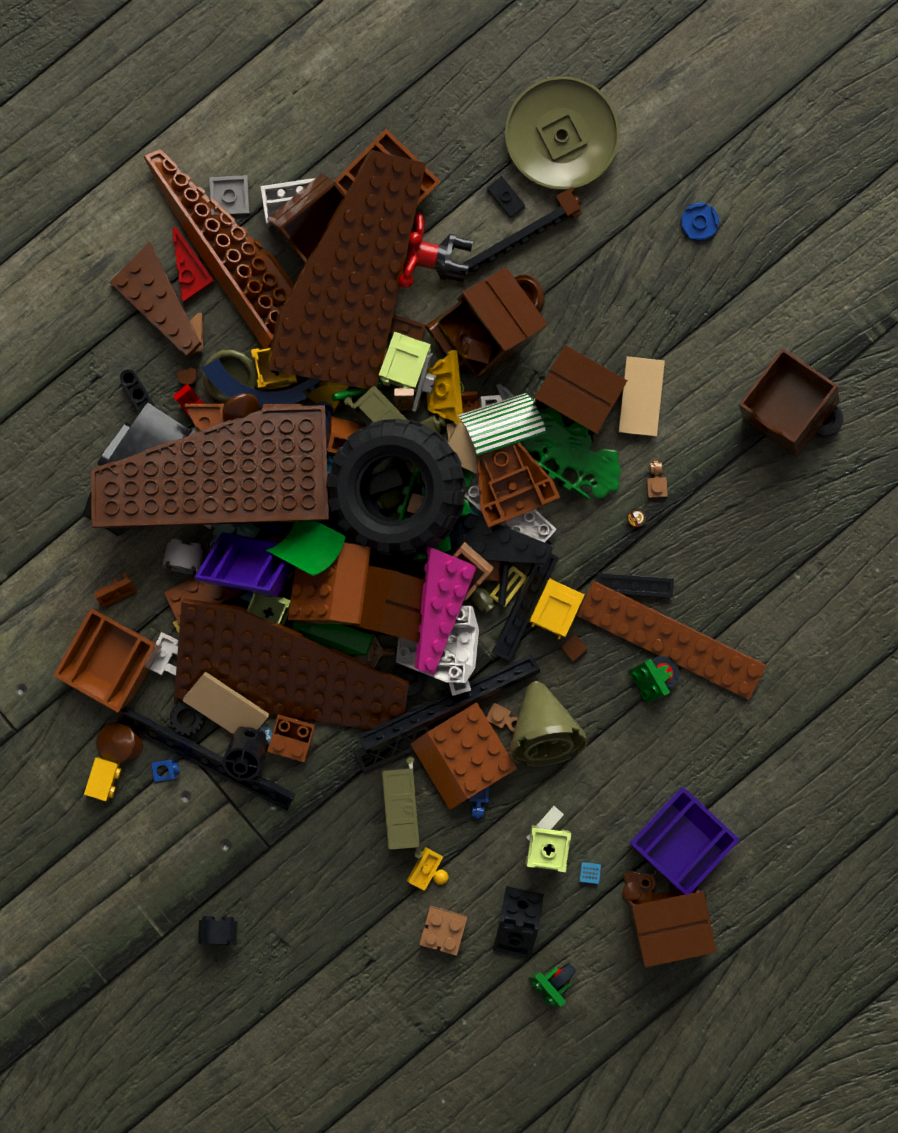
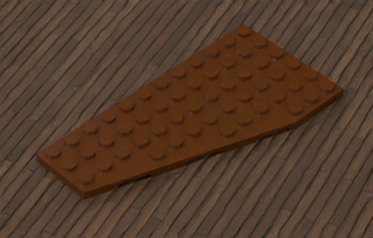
M374 150L369 151L345 198L341 200L328 223L324 235L299 274L295 286L283 307L278 311L266 369L368 390L373 386L377 388L399 290L398 279L403 272L426 163Z
M325 405L265 407L260 411L247 415L245 418L231 419L203 429L201 432L175 441L166 442L136 455L91 469L92 528L329 521L328 487L326 486Z
M187 598L182 600L174 690L175 701L183 702L185 695L200 677L207 672L269 713V715L278 716L279 714L289 718L371 730L405 714L409 682L388 672L385 674L358 662L359 659L332 647L329 649L303 637V634L277 622L272 623L247 612L243 607Z

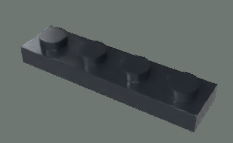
M597 572L596 582L621 594L673 597L674 578Z

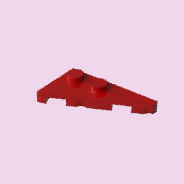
M175 226L172 228L181 297L183 302H186L212 284L214 280Z

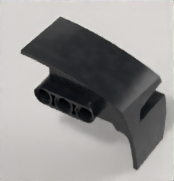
M147 403L132 425L127 422L124 424L101 455L97 465L101 466L113 461L116 462L144 452L149 448L189 436L192 431ZM91 492L83 515L92 520ZM132 527L105 529L119 536Z

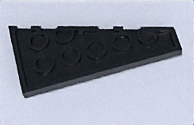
M470 513L466 516H461L454 525L453 530L449 534L451 550L446 552V554L453 556L465 542L486 561L546 565L554 546L500 524L488 528L483 517Z

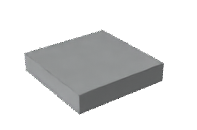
M247 175L209 177L210 199L213 198L230 215L250 214ZM211 208V215L219 214Z

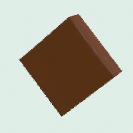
M576 635L561 646V649L572 661L576 660L587 650Z

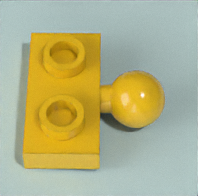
M425 847L422 857L418 859L407 882L424 891L432 877L438 885L447 883L448 873L445 870H437L443 856Z

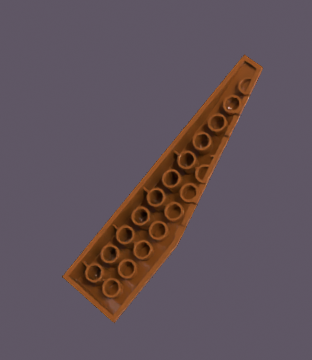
M161 149L145 155L144 159L196 250L263 348H271L278 311L272 310L271 307L273 305L280 310L295 285L275 256L270 252L267 253L258 240H253L247 234L248 231L244 227L241 228L234 222L235 219L213 198L210 199L204 194L205 191L200 186L197 187L186 173H182L177 168L178 165ZM211 208L219 214L211 215Z

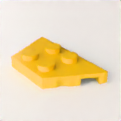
M451 350L448 352V356L440 359L433 367L429 368L428 373L436 375L432 394L426 393L428 411L439 414L444 419H450L457 425L458 421L463 423L457 416L463 414L458 352L457 350Z

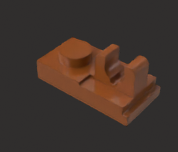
M126 573L123 574V580L118 582L114 578L113 585L111 584L94 592L96 599L103 608L137 592L136 587Z

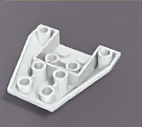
M461 606L434 675L415 668L416 649L419 643L398 638L396 662L447 683H466L476 666L479 628L473 607Z

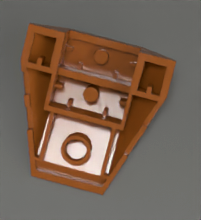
M520 442L479 456L476 454L480 507L488 528L507 522L560 498L552 478L547 475Z

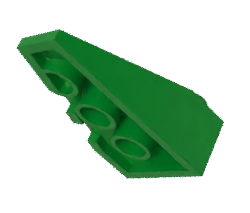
M294 622L292 630L303 634V637L348 655H367L374 638L372 635L342 624H301Z

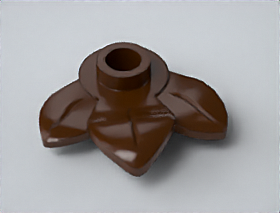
M629 871L623 875V879L628 883L622 892L623 899L631 901L637 899L638 904L652 901V890L656 887V879L652 874H640L637 871ZM644 879L649 881V886L643 884Z

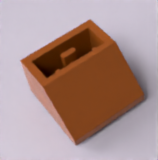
M331 416L326 435L327 454L335 455L338 448L343 446L350 435L358 429L366 427V425Z
M278 714L267 752L306 762L315 725Z

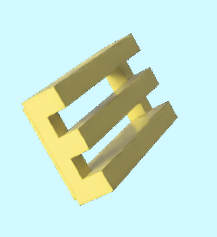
M513 565L509 569L508 577L511 575L513 571L516 574L508 583L507 591L510 589V587L513 585V583L519 576L522 577V579L514 588V590L510 593V595L507 597L505 606L509 603V601L512 599V597L515 595V593L518 591V589L521 587V585L524 583L527 577ZM500 583L497 585V587L494 589V591L490 594V596H491L497 603H498V597L495 596V594H496V593L498 592V590H499Z

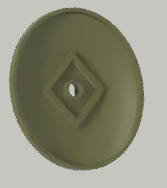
M551 77L528 87L513 103L505 127L506 146L516 168L531 182L552 190H568L571 187L577 189L595 181L611 164L619 143V123L610 101L595 86L573 77ZM559 131H564L567 134V138L559 140L556 134Z

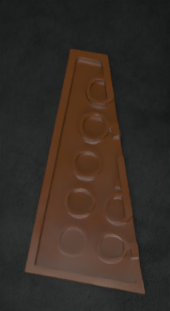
M149 242L109 283L189 358L201 345V342L152 244Z

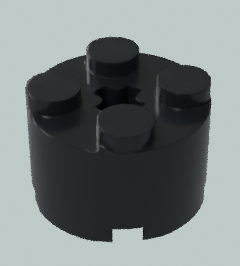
M202 916V920H199L198 944H202V940H205V944L229 945V941H232V945H237L238 921H234V917H222V920H215L214 916Z

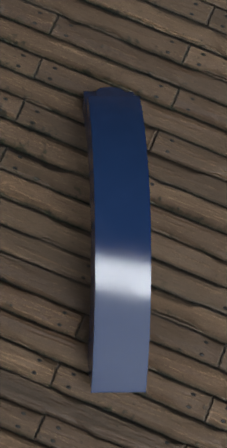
M219 359L202 367L210 381L229 397L241 393L252 394L258 399L260 407H263V404H294L307 398L303 391L311 392L318 388L317 383L320 382L318 379L310 378L287 390L274 392L260 391L247 387L234 379L225 370Z

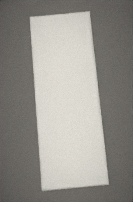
M553 806L537 826L539 828L552 829L564 814ZM529 834V835L526 837L529 841H530L531 834Z

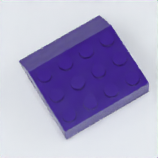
M222 532L197 572L195 580L201 584L277 598L294 565L266 551L280 542Z
M682 786L659 808L629 843L685 895L690 894L740 839Z

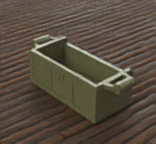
M375 386L370 388L355 404L352 403L350 397L344 400L345 405L350 407L366 425L380 420H407ZM396 456L408 467L410 473L414 472L416 468L414 464H411L406 458Z
M408 757L407 763L409 768L384 770L382 772L388 849L416 847L415 857L420 858L422 857V851L420 850L413 774V763L415 760L413 757Z

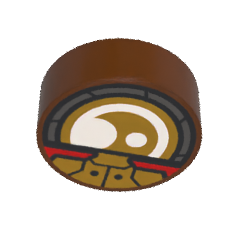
M634 508L628 513L627 520L632 527L638 528L645 524L647 515L644 510Z

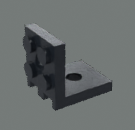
M506 886L493 951L531 958L539 929L544 894ZM518 905H523L526 909H520Z

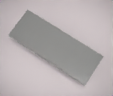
M429 352L426 356L412 411L416 412L419 408L422 393L432 394L436 375L429 374L428 371L433 353Z

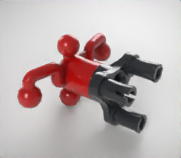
M418 213L414 217L412 229L416 232H412L410 235L408 253L403 267L405 271L398 279L399 285L403 288H409L413 285L414 282L411 275L416 266L436 270L442 280L450 279L463 283L469 265L452 262V259H450L451 252L454 248L471 252L473 240L449 234L440 245L423 242L425 221L423 215Z

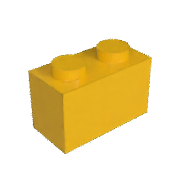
M95 757L84 795L103 801H109V798H113L116 787H113L115 779H119L122 770L119 768L120 763Z

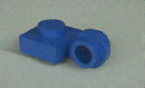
M489 787L469 798V802H476V806H472L471 817H475L476 820L484 816V806L480 805L481 803H488Z

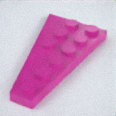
M427 546L428 562L425 564L426 581L423 584L420 610L422 620L418 630L420 632V640L416 649L415 668L434 675L477 566Z

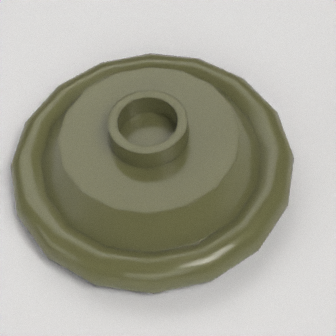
M221 350L213 354L205 363L207 365L219 359L225 370L234 379L256 390L258 385L257 369L253 361L244 353L236 350ZM203 371V384L208 394L217 402L225 404L231 397L219 390Z

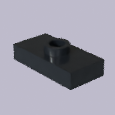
M502 176L487 187V190L510 218L525 207V204Z

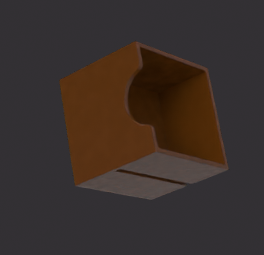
M320 174L267 218L303 266H305L311 253L314 252L321 238L319 235L326 231L333 214L341 200L346 196L334 180L323 174Z
M507 267L464 291L457 298L459 302L442 314L436 321L477 379L518 354L548 325ZM471 321L482 324L491 334L490 341L493 348L489 364L465 358L461 354L462 336H460V329L465 322Z
M565 345L534 397L533 402L538 410L551 407L563 416L564 425L570 427L574 421L589 429L588 434L591 435L593 441L628 380Z
M782 348L739 403L743 421L797 458L840 403L838 385Z
M368 565L361 623L346 625L419 643L420 632L418 630L422 620L420 610L425 580L397 571Z
M698 886L690 894L685 895L679 889L653 894L651 902L638 904L637 899L627 900L639 960L644 967L717 953L705 894L703 890H699Z

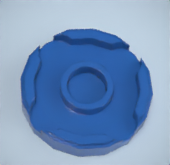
M694 203L688 206L681 218V228L684 234L695 241H705L711 238L716 233L719 225V216L716 210L705 203Z

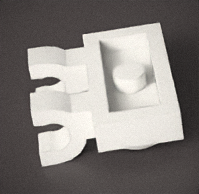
M161 632L156 643L162 646L150 670L160 675H164L165 671L176 675V666L169 664L173 654L178 653L179 640Z

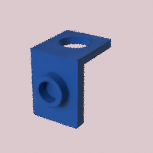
M175 759L152 763L155 782L176 779L177 774L180 773L179 765L175 763ZM160 765H165L168 768L166 776L158 775L157 768Z

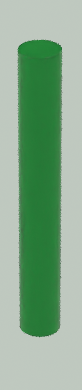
M378 381L377 389H382L383 383ZM356 387L332 394V400L335 402L347 397L364 394L368 389Z

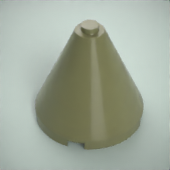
M539 681L530 683L526 688L510 745L511 759L517 764L521 760L525 761L526 766L538 767L571 759L570 753L576 750L580 754L587 746V737L584 730L545 684Z

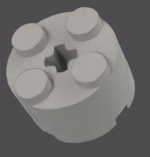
M171 539L170 543L166 545L162 567L167 569L168 565L172 567L171 571L193 575V571H196L197 574L202 566L205 551L198 543L187 545L182 544L181 540Z

